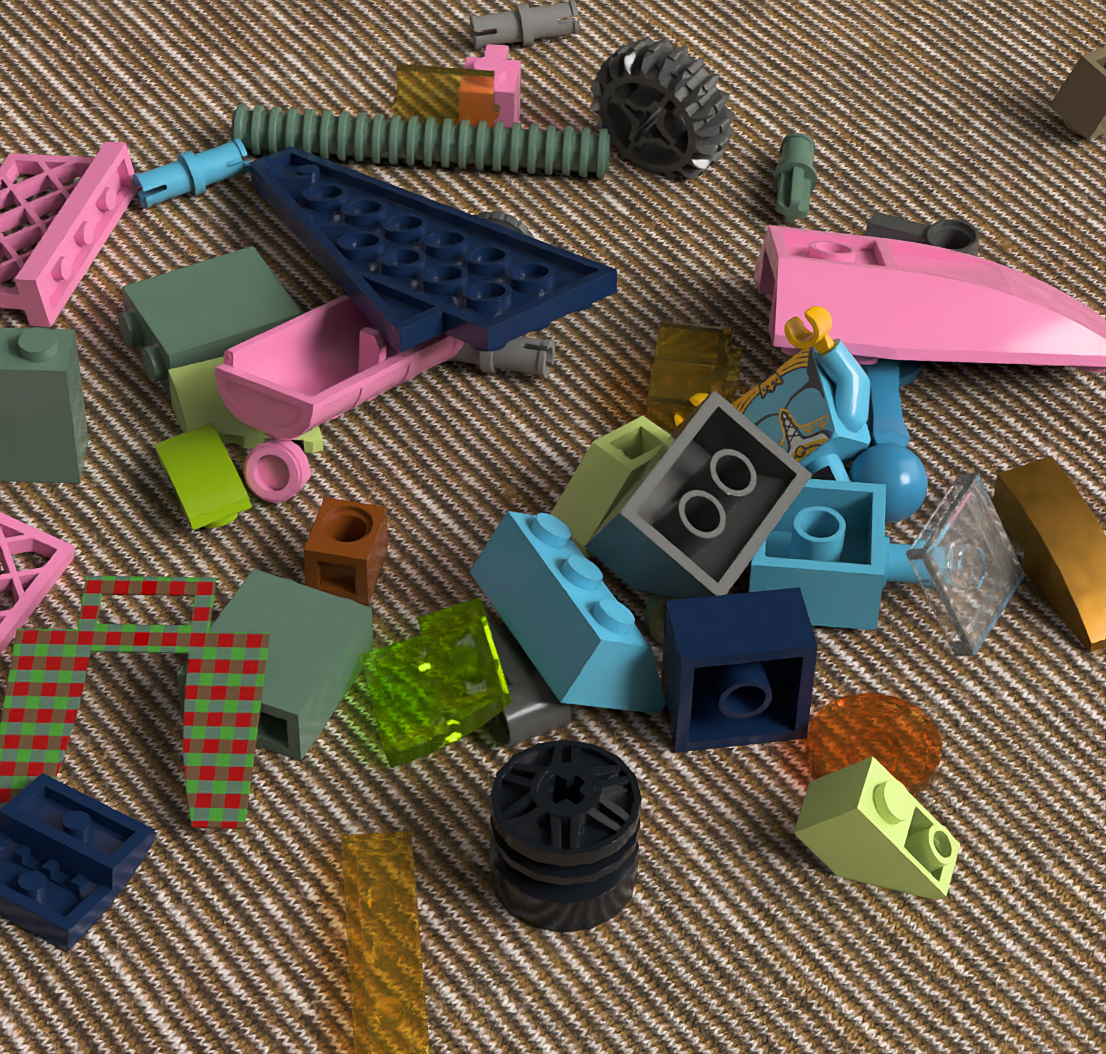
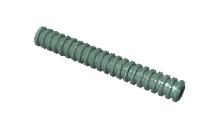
M239 104L237 109L234 110L231 125V140L239 138L245 149L252 150L253 155H261L263 150H268L271 155L289 147H294L313 155L320 154V157L329 160L331 155H337L339 161H346L348 156H354L356 162H363L365 157H372L373 163L379 164L382 158L389 159L390 164L397 165L399 159L406 160L408 166H414L416 161H423L425 167H432L434 162H441L442 168H449L451 163H458L459 169H466L468 164H475L476 170L482 171L485 165H491L493 171L497 172L501 171L502 166L510 167L512 173H518L519 167L527 168L528 174H535L536 169H544L545 175H552L554 170H562L563 176H570L571 171H579L580 177H587L588 172H595L597 178L604 179L605 173H608L611 134H608L607 128H600L599 133H591L590 127H583L582 132H574L573 126H566L564 131H556V125H548L547 130H539V125L533 123L530 125V129H524L521 123L514 122L512 128L505 127L503 121H497L494 127L488 126L486 120H479L478 125H470L469 119H462L460 124H453L452 118H445L443 123H436L435 117H427L426 122H419L418 116L413 115L409 117L408 121H404L401 115L394 114L391 120L385 119L383 113H376L374 118H368L366 112H359L357 117H350L349 111H342L340 116H333L332 110H324L322 115H316L315 109H307L305 114H299V110L293 107L288 110V113H284L278 106H273L271 112L265 111L262 105H256L254 110H248L246 104Z

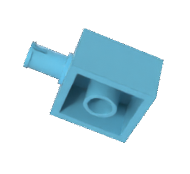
M809 479L751 559L748 592L800 587L811 625L877 630L882 588L886 587L887 582L945 587L948 546L941 545L937 547L890 543L889 536H885L886 484Z

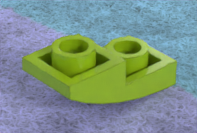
M212 422L154 444L160 464L174 488L180 508L192 530L200 527L218 528L227 525L237 518L238 513L253 508L241 478Z

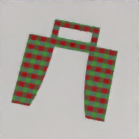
M86 576L77 630H16L0 722V809L40 774L44 773L56 779L75 724L84 689L90 652L189 654L184 697L183 755L186 795L192 828L245 829L270 633L209 632L216 577ZM102 595L195 596L191 625L98 624Z

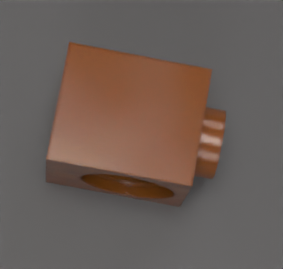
M324 497L304 547L306 586L369 606L388 554L387 507Z

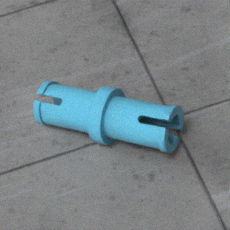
M235 138L231 142L194 154L191 150L178 154L177 161L143 173L133 174V184L135 187H141L136 193L142 206L147 209L154 204L188 192L192 196L205 193L206 186L241 173L250 172V161H242L241 157H245L248 154L241 140Z

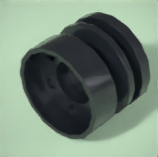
M559 740L538 743L514 754L496 773L490 793V827L492 832L490 842V876L495 896L510 915L534 928L566 933L597 927L616 917L631 900L638 874L639 845L637 838L640 830L639 816L642 797L636 775L620 757L595 744Z

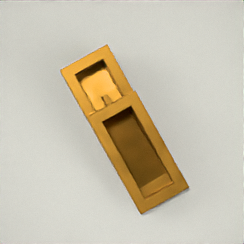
M1052 456L997 473L991 510L1024 549L1021 569L1089 653L1105 648L1106 535L1093 512L1073 482Z

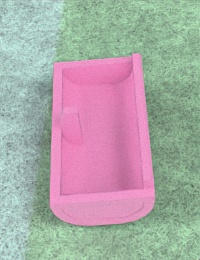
M343 295L225 350L223 364L215 367L217 389L224 405L235 418L250 427L263 431L265 436L270 439L288 441L296 439L314 427L328 420L335 419L340 414L361 405L363 402L372 400L379 394L413 379L416 375L437 364L455 357L463 347L464 341L443 333L408 350L399 352L389 344L351 298Z

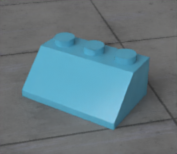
M507 511L471 568L470 574L560 703L660 714L665 706V698L652 647L634 624L635 618L632 612L618 602L604 584L600 569L585 558L570 538L571 531L569 527L557 517L547 513H538L536 516Z

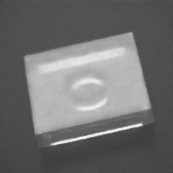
M979 472L958 475L906 553L955 657L976 655L1025 577L1023 568Z

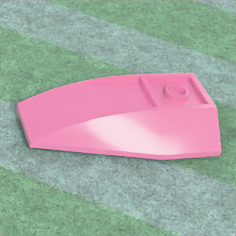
M768 225L755 266L754 279L758 293L766 294V298L772 301L768 324L772 345L781 347V351L787 355L795 356L802 349L794 347L787 340L784 333L786 322L792 317L797 316L803 321L805 327L813 332V328L806 320L804 312L812 306H820L825 308L832 318V328L828 335L832 340L839 338L856 361L863 365L876 364L879 358L915 361L1027 364L1033 366L1061 365L1074 366L1089 372H1106V319L1070 295L1025 273L970 254L921 243Z

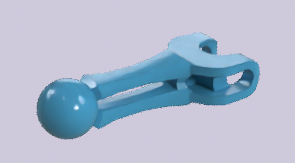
M879 358L876 364H859L868 375L871 383L868 420L866 421L871 441L869 447L860 453L852 463L848 476L851 482L886 484L885 524L897 523L912 516L922 505L927 493L928 478L925 467L916 454L907 449L910 435L903 421L899 387L912 383L919 376L924 361Z

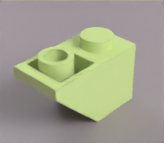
M643 415L592 442L550 514L563 521L571 531L570 538L585 557H589L593 553L584 546L671 436Z
M873 756L811 781L794 830V834L838 877L933 900L947 896L960 843L951 835L948 829L941 825L907 791L905 786L897 781Z

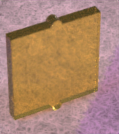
M398 64L396 70L397 97L393 100L392 109L398 115H401L402 120L408 121L411 115L418 116L419 122H426L427 117H435L436 123H443L445 118H452L453 124H460L462 119H469L470 125H478L479 120H486L488 126L495 127V119L499 117L500 106L495 104V71Z

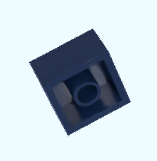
M800 587L666 601L661 686L665 698L664 711L675 753L807 739L818 645Z

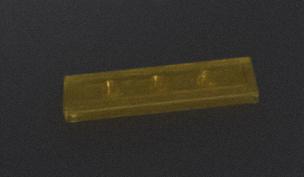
M411 831L341 835L354 1054H430Z

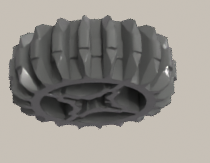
M648 36L635 43L631 41L629 44L621 46L601 65V69L596 73L597 78L590 88L595 97L589 108L599 115L595 127L597 129H608V134H611L610 146H615L622 153L621 160L629 159L635 164V167L647 169L653 174L665 173L669 180L682 175L693 180L696 176L702 175L722 157V152L727 148L726 145L734 133L730 125L735 113L725 106L730 94L717 88L716 83L719 75H709L703 68L704 58L693 60L689 57L687 45L673 49L667 37L656 42Z

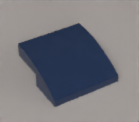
M44 773L40 774L0 809V916L68 952L100 919L129 882L155 841V829Z

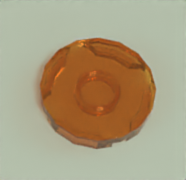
M862 693L843 696L823 706L810 722L805 760L811 777L816 780L873 756L917 800L918 792L926 789L928 785L930 789L937 780L943 743L935 723L918 707L895 696Z

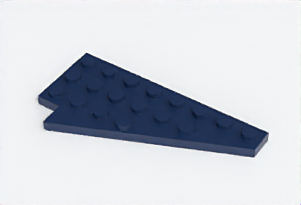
M289 147L250 162L251 184L343 289V293L351 298L389 344L399 352L408 350L443 333L470 344V347L475 350L484 352L497 351L504 348L509 341L531 331L543 330L550 325V322L572 312L586 310L592 306V303L617 292V269L297 148Z

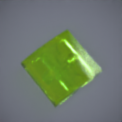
M481 597L417 617L422 635L359 654L384 752L391 768L417 760L460 740L487 723L512 703Z

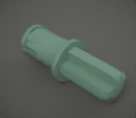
M792 133L783 138V146L780 145V164L777 165L773 172V184L777 190L775 210L782 214L783 221L789 224H793L795 218L805 219L807 217L810 193L817 184V173L813 167L816 145L810 136L803 133Z

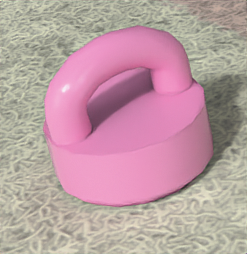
M267 439L260 443L247 455L243 469L246 484L252 493L263 501L272 503L287 501L300 492L312 474L307 456L300 446L291 440Z

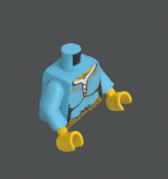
M812 306L804 312V316L811 324L813 332L809 331L803 321L797 316L788 320L784 326L787 340L791 345L802 350L732 405L812 474L810 479L851 482L844 466L866 450L871 441L866 423L869 413L871 383L868 375L839 338L832 340L828 335L832 328L830 313L823 307ZM694 394L689 398V401L697 407L709 394ZM682 409L676 412L674 415L676 426L678 427L690 413Z

